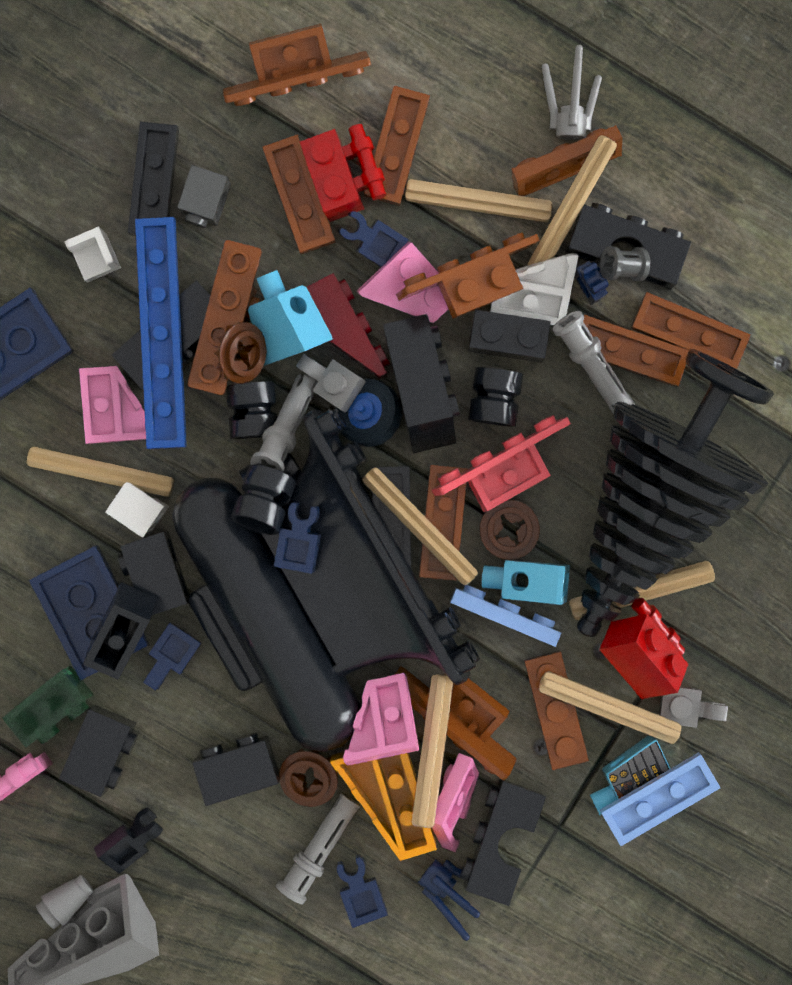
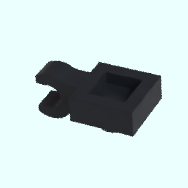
M148 807L144 808L136 815L130 829L124 824L94 847L98 859L118 874L123 872L149 851L146 843L157 838L163 832V828L153 821L157 818L156 814Z

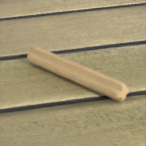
M603 135L598 137L530 258L528 265L555 257L617 147L615 141Z
M413 179L408 180L406 185L405 200L408 202L539 222H549L551 218L552 202L550 200Z
M31 447L27 456V465L30 467L120 487L129 482L143 492L166 497L170 496L173 491L174 479L169 476L38 447Z
M372 468L363 477V483L463 585L469 584L477 576L478 572L472 564L378 468Z
M703 561L671 570L666 575L663 573L657 574L655 578H658V580L647 590L640 587L635 589L639 592L640 596L638 598L642 597L647 601L711 583L715 580V573L711 563ZM582 596L569 601L570 610L575 620H579L582 614H585L587 611L582 605ZM615 602L620 608L632 605V603L622 605L620 603Z
M550 671L545 672L540 680L539 691L543 694L669 744H675L677 739H679L681 725L678 722Z
M433 675L430 682L411 821L412 825L417 827L433 828L435 824L453 682L446 675Z

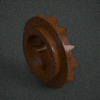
M238 321L236 325L226 326V334L217 337L221 345L220 349L214 353L219 358L216 369L224 373V379L235 383H247L253 380L264 366L267 353L265 338L261 330L251 323ZM237 345L244 346L240 352L241 359L235 358V355L238 353Z
M507 500L485 512L479 529L481 540L486 549L494 556L505 560L519 559L527 555L535 547L540 534L539 521L533 510L526 504L515 500ZM501 515L510 523H519L523 520L524 524L520 525V528L515 531L518 541L517 545L508 536L495 538L499 531L503 529Z
M303 748L292 755L289 754L279 771L280 785L284 793L295 803L307 807L320 806L328 802L335 794L339 785L337 779L338 771L336 772L331 765V757L325 758L318 751H304ZM312 767L314 777L317 779H314L312 784L306 788V776L303 774Z

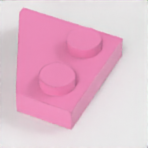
M407 242L356 291L362 297L413 316L427 314L429 322L432 323L437 321L448 310L439 286L398 301L396 294L405 288L403 281L420 273H425L426 278L439 274L412 242Z
M401 673L367 681L362 695V707L357 712L354 720V733L349 749L345 750L343 756L344 763L347 766L419 751L406 675Z

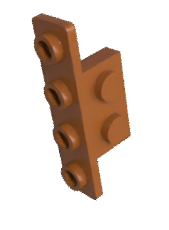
M320 23L249 42L258 79L224 88L223 96L225 103L234 102L235 106H242L256 100L255 96L270 92L271 96H280L291 92V86L306 83L307 87H313L326 83L328 76L342 73L343 77H351L364 72L363 67L371 65L367 51L331 60L322 24Z
M519 233L502 241L504 247L492 251L491 246H487L470 254L471 261L460 265L458 259H455L437 267L439 274L426 278L425 273L415 275L403 281L405 288L396 294L398 301L439 286L450 314L454 319L519 292L523 289V286L510 256L535 245L540 241L539 237L535 234L525 238L523 233Z
M230 240L225 241L188 379L189 387L221 396L225 394L229 380L224 379V373L216 369L219 358L214 353L220 349L221 345L217 337L226 334V326L236 325L238 321L249 323V306L260 302V298L255 297L257 291L253 287L262 255L260 248ZM237 345L238 353L235 355V358L239 359L240 352L244 346Z
M400 666L394 675L401 673L406 675L412 708L422 715L425 720L430 688L404 667ZM469 678L460 685L453 683L446 735L452 739L459 749L467 751L477 759L485 770L497 775L502 780H506L517 759L490 736L504 722L510 711Z

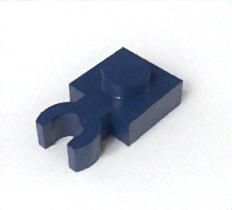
M350 211L348 215L356 220L357 229L352 233L343 228L338 229V233L343 238L361 241L356 252L379 267H382L409 241V239L378 219H375L372 226L368 227L364 216L356 211Z
M588 261L576 268L574 278L590 305L602 300L608 294L606 288L609 286L607 279L602 277L597 264Z
M293 502L288 509V518L292 523V529L280 528L274 567L312 574L315 572L321 534L311 533L310 530L311 526L319 519L320 509L319 506H311L309 518L302 519L298 515L299 503Z
M360 854L356 855L355 858L358 865L356 872H347L342 861L337 863L338 876L349 885L340 889V895L352 928L388 916L376 877L364 879L366 863Z

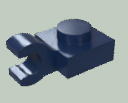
M170 622L149 652V655L158 661L143 683L156 691L160 688L171 669L179 675L182 674L202 642Z

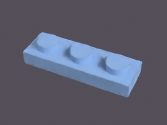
M465 585L463 590L455 587L450 603L556 647L561 632L553 628L555 621L536 613L533 619L518 614L521 609L520 606L503 599L499 600L498 605L484 600L486 592L470 585Z
M698 752L602 808L600 812L619 845L622 846L720 789V786L704 758Z

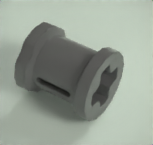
M607 246L601 254V275L607 280H616L618 277H630L633 281H643L647 278L650 271V255L644 247H635L631 251H624L614 246Z

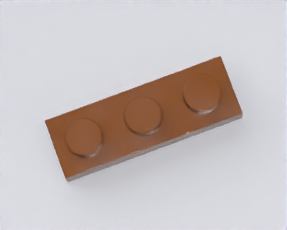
M398 86L393 87L374 156L377 168H381L385 177L383 186L387 194L385 197L378 199L379 201L397 206L401 205L430 95ZM366 189L364 197L372 198L369 189Z
M615 125L606 130L597 129L582 140L572 144H561L554 148L551 153L539 158H527L520 162L517 167L512 168L513 187L517 195L526 196L578 174L595 142L601 135L610 138L617 144L609 161L622 156V136L617 126Z
M297 134L262 148L299 252L302 255L336 243L329 221L322 210Z
M648 292L644 294L631 325L633 330L690 350V348L696 349L736 369L751 336L746 332Z
M584 315L583 322L592 336L598 337L601 341L602 348L600 351L609 365L673 387L679 386L686 366L685 358L689 350Z
M430 465L425 517L460 552L467 482L444 495L434 496L432 489L440 485L438 478L458 467ZM458 468V469H459L460 473H462V472L466 471L468 468ZM422 543L419 577L457 581V578Z
M561 651L525 659L524 663L552 770L589 761L575 706L539 691L540 680L545 672L550 671L568 679Z

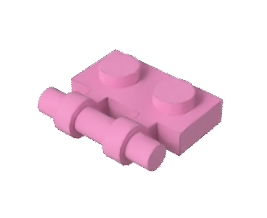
M30 752L5 770V775H0V801L53 764L45 752L36 758Z

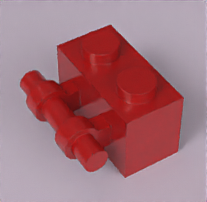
M362 124L353 125L348 129L352 142L345 146L342 145L335 129L299 142L322 210L330 222L348 216L350 211L359 212L365 210L359 194L360 191L369 189L372 200H378L387 195L383 186L385 181L381 168H377L372 154L374 145L371 137L366 136ZM358 157L363 173L354 178L348 160Z
M642 597L638 598L631 606L637 613V616L611 621L599 650L641 699L678 693L689 665L682 656L685 648L680 643V636L673 628L667 627L661 620L662 615L654 605H649Z

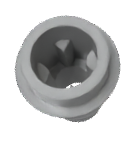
M80 874L78 877L42 895V901L36 905V908L46 923L52 929H55L60 924L64 926L89 896L94 893V889L86 878Z

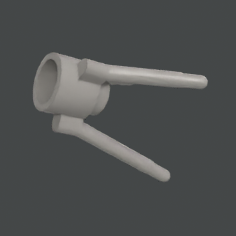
M577 45L575 48L571 105L562 106L561 113H558L549 66L546 63L542 65L543 81L550 112V129L556 130V138L582 140L586 138V131H591L592 115L602 77L600 75L595 76L585 113L583 114L584 107L579 106L583 62L582 45Z

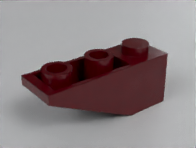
M334 273L307 286L316 307L332 335L333 340L328 342L379 379L386 377L387 372L384 367L390 365L380 344L373 348L367 334L372 332V329L363 312L355 314L349 301L355 299L345 278L338 281Z

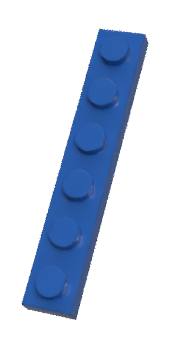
M174 217L135 219L146 449L187 447L176 220Z

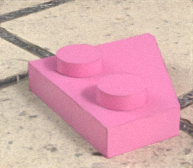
M117 366L80 368L85 444L146 440L145 411Z
M460 753L454 765L450 764L445 771L443 778L444 787L438 797L435 824L432 828L442 848L456 852L459 845V840H456L452 834L459 818L466 819L471 797L479 776L473 758Z

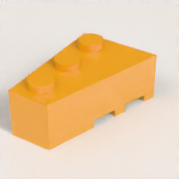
M345 751L331 756V765L336 772L338 771L350 788L351 793L363 806L372 819L373 824L400 861L437 850L433 829L412 825L411 822L417 777L409 753L348 766L344 763L343 759Z

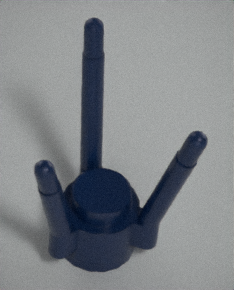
M435 859L417 882L424 888L421 893L435 904L462 939L468 941L470 939L469 934L440 897L443 899L446 896L450 897L474 918H479L480 912L452 889L457 882L452 875L460 878L462 869L456 867L447 859L443 864Z

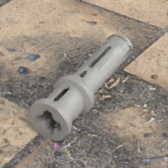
M581 311L572 312L560 319L552 328L554 334L561 336L569 348L571 360L581 364L583 369H585L613 415L615 403L617 402L635 405L601 353V341L598 337H593L584 324L583 313Z
M301 374L296 376L273 426L265 429L262 436L263 444L259 452L253 454L250 461L251 465H262L281 472L284 471L283 462L287 454L291 453L295 448V432L315 393L312 391L317 384L314 378L305 374L303 377Z
M340 793L339 798L305 851L295 854L293 857L295 863L284 880H279L275 885L282 894L298 904L303 905L307 900L305 894L316 877H321L324 873L323 863L357 810L360 809L361 805L344 793Z

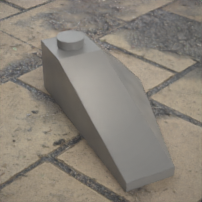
M124 873L94 889V893L87 899L88 903L73 915L64 926H61L47 940L39 939L8 968V985H82L129 971L159 956L156 922L131 877Z

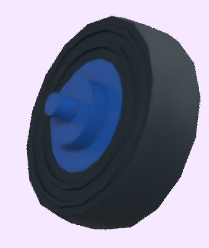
M364 379L366 383L348 411L344 412L337 407L335 409L339 410L348 426L341 434L352 443L357 442L358 445L372 447L381 445L392 438L401 422L402 405L396 392L382 381Z

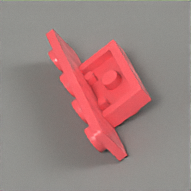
M554 415L547 417L533 425L536 432L524 438L523 434L519 433L502 442L505 448L502 451L492 455L489 450L471 459L470 462L473 467L460 473L459 469L456 468L438 478L440 485L432 489L434 496L444 495L468 482L483 512H487L550 477L551 475L534 444L570 425L568 417L556 420Z

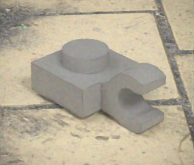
M303 354L296 365L297 368L318 381L312 390L313 392L344 412L348 411L366 383L364 379L333 359L328 367L325 368Z
M680 687L678 693L661 696L659 715L678 722L681 726L697 728L698 717L726 721L728 706H725L723 703L701 701L702 690Z

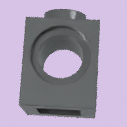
M191 165L177 207L181 214L186 216L185 222L201 228H206L207 223L218 226L231 187L227 176Z

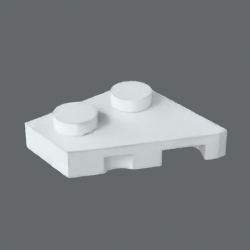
M569 253L515 269L523 289L492 302L490 312L551 321L550 325H555L567 314L578 254Z

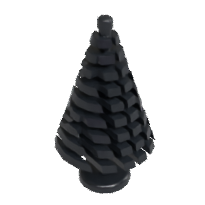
M690 348L685 358L688 367L709 380L711 384L687 428L634 404L630 405L625 402L615 403L614 418L621 426H611L610 442H612L611 444L617 450H607L606 466L612 473L607 472V474L604 473L601 489H603L607 496L604 498L600 496L597 509L598 514L604 520L603 522L596 520L593 531L594 537L603 546L596 543L591 545L590 560L599 568L591 566L586 569L585 575L586 583L597 592L585 589L582 592L581 602L587 611L585 614H582L577 623V629L581 634L587 637L597 636L602 627L603 619L612 621L623 612L621 611L622 608L615 602L622 605L633 603L640 596L639 592L635 589L636 587L647 590L658 580V578H655L656 575L654 573L666 575L675 567L676 562H674L673 558H685L694 550V546L691 545L690 541L704 542L712 535V529L709 526L720 527L731 518L727 509L740 510L750 501L748 496L745 495V491L751 494H758L768 486V482L759 472L748 467L749 465L737 456L721 449V446L708 440V437L732 395L735 394L753 403L764 405L769 403L774 395L771 389L725 362Z

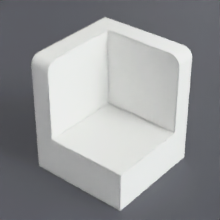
M100 227L65 241L67 249L73 253L83 279L87 283L121 268L107 234Z
M126 482L105 513L142 538L150 536L169 506L158 498L150 497L133 484Z

